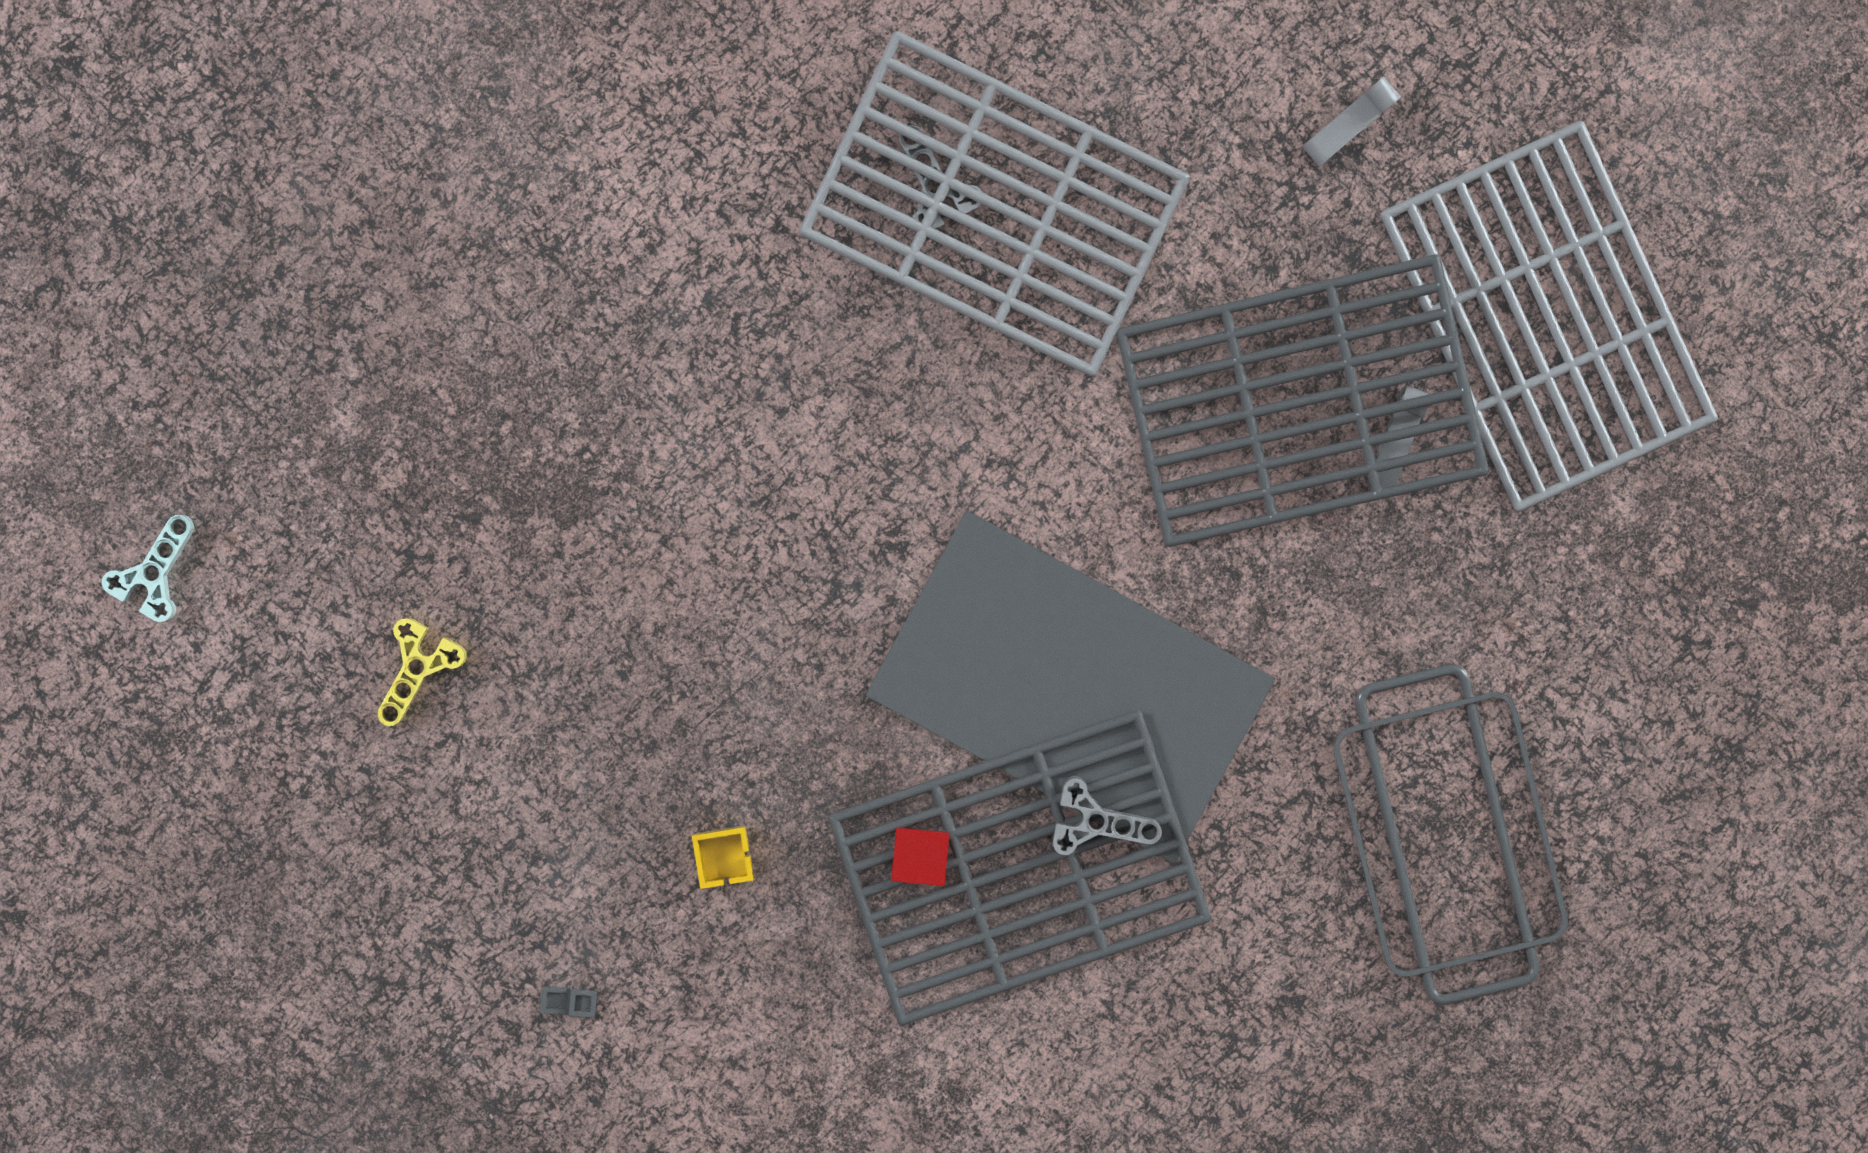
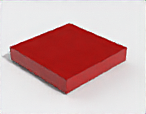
M896 827L891 881L945 886L950 832Z

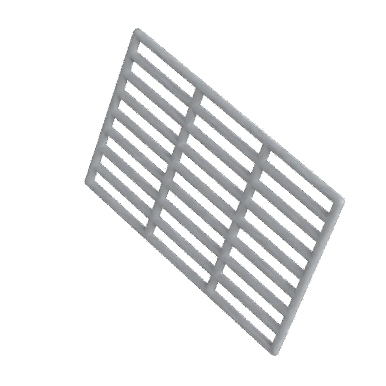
M895 31L885 48L801 224L799 234L1089 376H1095L1190 177L1187 173L910 36ZM899 44L986 86L980 101L893 59ZM889 68L974 110L969 124L966 125L881 83L887 69ZM997 91L1082 133L1076 148L989 106L995 92ZM876 92L962 134L963 136L957 149L871 108L870 105ZM864 117L950 158L951 162L945 174L858 132ZM983 117L991 118L1070 157L1065 171L1062 172L978 131ZM1091 139L1177 180L1171 195L1086 154L1085 151ZM972 140L1058 181L1059 183L1053 196L966 155ZM853 141L940 183L934 197L932 198L846 156ZM1082 163L1165 204L1160 218L1157 219L1074 178L1079 164ZM961 164L1046 205L1047 208L1041 221L954 179ZM841 166L928 207L922 222L836 181L835 178ZM1068 187L1153 228L1154 230L1148 243L1062 202ZM949 189L1036 230L1030 244L1028 245L944 204L943 201ZM832 190L916 231L917 233L911 245L903 244L823 205L829 191ZM1058 211L1142 252L1137 266L1134 267L1050 226L1056 212ZM940 213L1024 254L1018 269L932 228L931 226L937 214ZM818 214L904 255L905 258L899 270L897 271L811 229ZM1045 235L1130 276L1131 279L1125 291L1040 251L1039 248ZM926 237L1012 278L1007 292L1004 293L920 252ZM1033 260L1120 301L1113 316L1028 275L1027 273ZM916 261L1000 302L1001 305L995 317L908 276L914 262ZM1024 284L1108 325L1102 339H1098L1016 299L1021 285ZM1010 309L1017 310L1097 349L1090 364L1004 323Z
M1577 121L1381 212V219L1401 262L1412 260L1393 217L1406 211L1409 213L1427 255H1439L1417 207L1432 200L1467 276L1471 288L1457 294L1442 262L1452 310L1492 395L1477 402L1471 390L1481 437L1515 511L1521 512L1713 424L1718 420V415L1583 121ZM1578 134L1616 217V222L1602 227L1564 144L1563 140L1572 135ZM1548 146H1554L1593 231L1581 238L1577 237L1539 153L1540 150ZM1524 157H1530L1567 238L1568 243L1557 249L1553 248L1514 163ZM1505 167L1544 252L1543 255L1533 260H1529L1490 173ZM1481 178L1520 264L1506 272L1466 184ZM1454 189L1459 194L1495 273V277L1482 283L1441 196ZM1619 231H1622L1661 316L1660 319L1649 324L1645 322L1607 238ZM1595 242L1599 244L1637 328L1625 335H1622L1583 250L1584 247ZM1571 253L1574 254L1613 339L1599 347L1559 261L1560 258ZM1547 264L1550 265L1588 349V352L1575 358L1534 271ZM1417 270L1406 272L1413 287L1423 285ZM1523 275L1527 279L1564 363L1551 369L1546 362L1510 281ZM1499 286L1505 295L1540 374L1527 380L1524 378L1486 292ZM1428 295L1418 297L1424 312L1441 309L1440 302L1433 305ZM1475 297L1516 384L1501 391L1462 306V303ZM1440 320L1429 322L1435 337L1446 335ZM1664 328L1667 329L1705 413L1704 416L1694 421L1690 420L1651 335ZM1642 339L1681 424L1680 427L1670 432H1666L1627 346ZM1450 346L1440 347L1446 361L1452 362ZM1618 350L1657 436L1643 444L1603 356ZM1592 361L1632 445V449L1619 455L1579 370V367ZM1452 372L1454 379L1458 385L1456 372ZM1568 372L1608 457V460L1595 466L1555 381V378ZM1544 383L1584 471L1571 477L1565 468L1530 391ZM1518 395H1521L1560 480V482L1547 488L1543 484L1506 402ZM1497 406L1536 492L1521 499L1482 414L1483 411Z

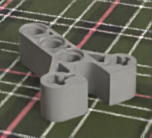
M909 125V127L922 133L918 127ZM899 134V143L905 155L915 160L920 155H926L930 159V167L942 172L930 148L919 143L908 145L904 142L903 135ZM913 171L922 187V193L933 198L935 193L930 192L927 187L931 179ZM969 185V186H971V187H973V188H975V189L981 191V189H980L979 187H977V186H975V185ZM949 189L945 197L954 203L958 211L965 214L976 210L981 205L977 201H975L976 204L974 205L971 202L958 204L966 196L952 189ZM919 203L918 211L914 213L912 218L919 221L918 216L922 215L924 217L928 207ZM939 213L931 226L934 229L944 226Z
M1072 776L1064 782L1060 805L1079 809L1083 813V818L1077 824L1056 821L1053 846L1059 854L1069 855L1075 851L1077 845L1097 835L1144 844H1154L1160 839L1162 830L1155 819L1103 809L1087 791L1085 781L1078 776ZM1074 783H1079V788L1083 790L1082 792H1077L1074 802H1072L1071 790H1068V787H1073ZM1093 814H1100L1104 817L1103 824L1098 828L1092 827L1089 824V818ZM1126 819L1130 822V828L1127 832L1121 833L1115 829L1118 820ZM1147 824H1152L1157 828L1156 834L1151 838L1142 835V828ZM1068 829L1069 841L1072 844H1067L1066 848H1061V843L1057 841L1058 839H1063Z

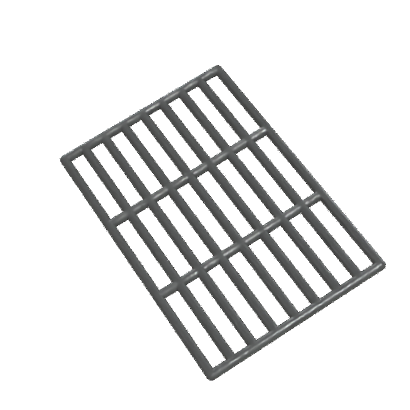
M1437 254L1131 325L1117 330V339L1164 544L1167 547L1478 478L1489 473L1441 257ZM1432 266L1435 280L1433 283L1340 304L1337 288ZM1326 291L1330 307L1235 328L1232 315L1234 312ZM1438 293L1441 309L1350 330L1345 328L1344 314ZM1222 315L1225 329L1223 332L1131 352L1128 337ZM1332 317L1336 333L1241 355L1238 339ZM1444 319L1447 335L1352 357L1349 345L1351 340ZM1228 342L1230 358L1140 379L1137 378L1134 363ZM1333 344H1338L1340 360L1247 381L1244 365ZM1450 346L1452 362L1358 383L1355 367ZM1234 368L1237 384L1146 405L1143 404L1140 389ZM1344 370L1347 386L1253 407L1250 391ZM1456 372L1459 388L1368 409L1363 407L1361 393ZM1240 394L1243 410L1149 431L1146 415ZM1350 396L1353 412L1259 433L1256 417ZM1462 398L1465 414L1375 435H1370L1368 419ZM1243 420L1246 421L1249 436L1155 457L1152 441ZM1356 422L1359 438L1265 459L1263 443ZM1468 425L1470 441L1376 462L1373 451V446ZM1252 447L1255 462L1161 483L1158 467ZM1362 449L1364 465L1271 486L1269 469ZM1474 451L1477 467L1384 488L1381 486L1378 472ZM1258 473L1261 488L1167 509L1164 493ZM1364 475L1369 477L1371 491L1277 512L1274 500L1276 495ZM1258 499L1264 500L1267 513L1265 515L1173 535L1170 519Z
M1139 710L832 813L828 817L899 1025H906L1211 921V914L1144 716ZM1135 723L1139 738L1051 768L1047 767L1043 753ZM1143 748L1148 763L1087 783V791L1091 794L1152 773L1156 785L1155 789L1102 806V808L1121 812L1160 798L1165 814L1153 817V819L1160 826L1169 824L1174 839L1082 869L1077 854L1121 840L1100 835L1077 845L1075 851L1069 855H1061L1055 850L972 878L967 863L1053 835L1056 821L1077 824L1082 820L1083 813L1065 819L1060 805L1062 792L1056 793L1052 778ZM1033 757L1038 772L946 802L942 787ZM1042 782L1046 794L1045 798L955 828L951 812ZM1079 786L1069 789L1073 799L1077 792H1082L1083 790ZM932 791L936 807L845 837L841 821ZM1050 807L1055 823L966 853L963 852L959 838ZM1093 814L1089 818V822L1103 818V816ZM940 816L945 832H950L949 844L954 856L947 859L946 870L957 867L962 882L871 913L866 897L908 883L894 882L889 878L862 887L858 872L893 861L894 849L854 862L849 847L895 832L896 827L907 828ZM1147 824L1142 828V832L1156 827L1152 824ZM1130 825L1117 829V831L1121 833L1127 832ZM1068 829L1063 839H1061L1064 848H1066L1067 844H1072L1069 841ZM1175 849L1178 850L1182 862L1180 865L1094 894L1090 893L1086 879ZM1065 858L1068 859L1072 873L981 904L976 888ZM1186 874L1191 889L1099 920L1095 904ZM1076 883L1080 899L991 929L989 928L985 913ZM966 892L970 908L881 938L879 937L875 925L876 922ZM1193 899L1195 900L1199 915L1108 945L1104 929ZM1083 908L1085 909L1089 924L998 954L993 939ZM975 917L979 933L888 963L884 951L885 947ZM1090 934L1094 935L1098 949L1009 979L1006 978L1002 966L1004 963ZM980 943L984 944L988 958L899 988L896 986L892 974L894 972ZM989 968L993 970L997 983L908 1013L904 1010L901 1001L903 997Z

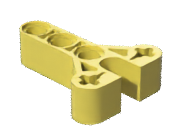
M411 618L397 621L393 632L396 639L400 642L403 666L378 710L380 722L387 726H394L400 723L427 675L444 668L453 669L462 666L467 658L465 649L444 637L434 654L427 656L422 653L420 644L429 628ZM410 624V630L415 635L403 637V630L400 629L401 626ZM456 649L460 660L450 663V656L446 652H453ZM414 659L421 660L424 664V670L421 674H414L410 669L411 662ZM400 683H407L411 688V693L407 698L401 697L397 692ZM388 706H393L398 711L395 721H389L384 715V711Z

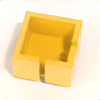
M746 825L692 835L700 889L725 885V878L729 877V884L754 880L751 855H745V852L749 851Z

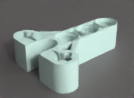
M185 515L171 517L143 563L124 571L107 572L102 578L103 589L120 601L126 602L135 587L143 584L148 589V596L139 612L157 622L171 620L175 616L176 606L170 600L167 575L193 533V521ZM179 519L186 523V531L181 535L177 534L174 530V524ZM165 542L169 543L173 548V552L168 558L163 557L160 553L161 545ZM152 565L157 567L159 571V576L154 581L150 580L146 574L147 569ZM119 576L120 578L118 582L121 583V586H123V588H112L113 582L110 581L111 578H117ZM166 604L165 610L168 613L159 616V610L155 605Z

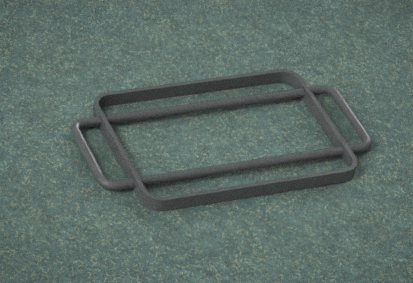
M1447 664L1363 686L1356 696V708L1360 724L1341 730L1334 740L1333 750L1387 966L1395 974L1403 977L1422 974L1428 997L1434 1003L1440 1005H1449L1532 983L1540 971L1535 946L1560 938L1566 930L1568 919L1514 701L1509 696L1500 692H1487L1474 696L1467 671L1456 664ZM1447 675H1455L1460 680L1463 699L1370 721L1366 700L1371 694ZM1490 698L1503 699L1510 709L1560 914V924L1557 930L1550 935L1533 939L1476 705L1477 701ZM1466 705L1523 941L1430 964L1372 727ZM1362 730L1420 966L1409 970L1396 968L1390 957L1341 757L1340 744L1342 739L1347 734ZM1525 948L1529 963V971L1525 975L1449 994H1440L1436 990L1432 971Z

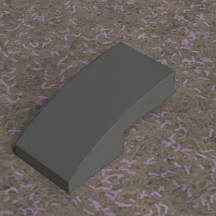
M541 985L539 1013L595 1018L597 991Z

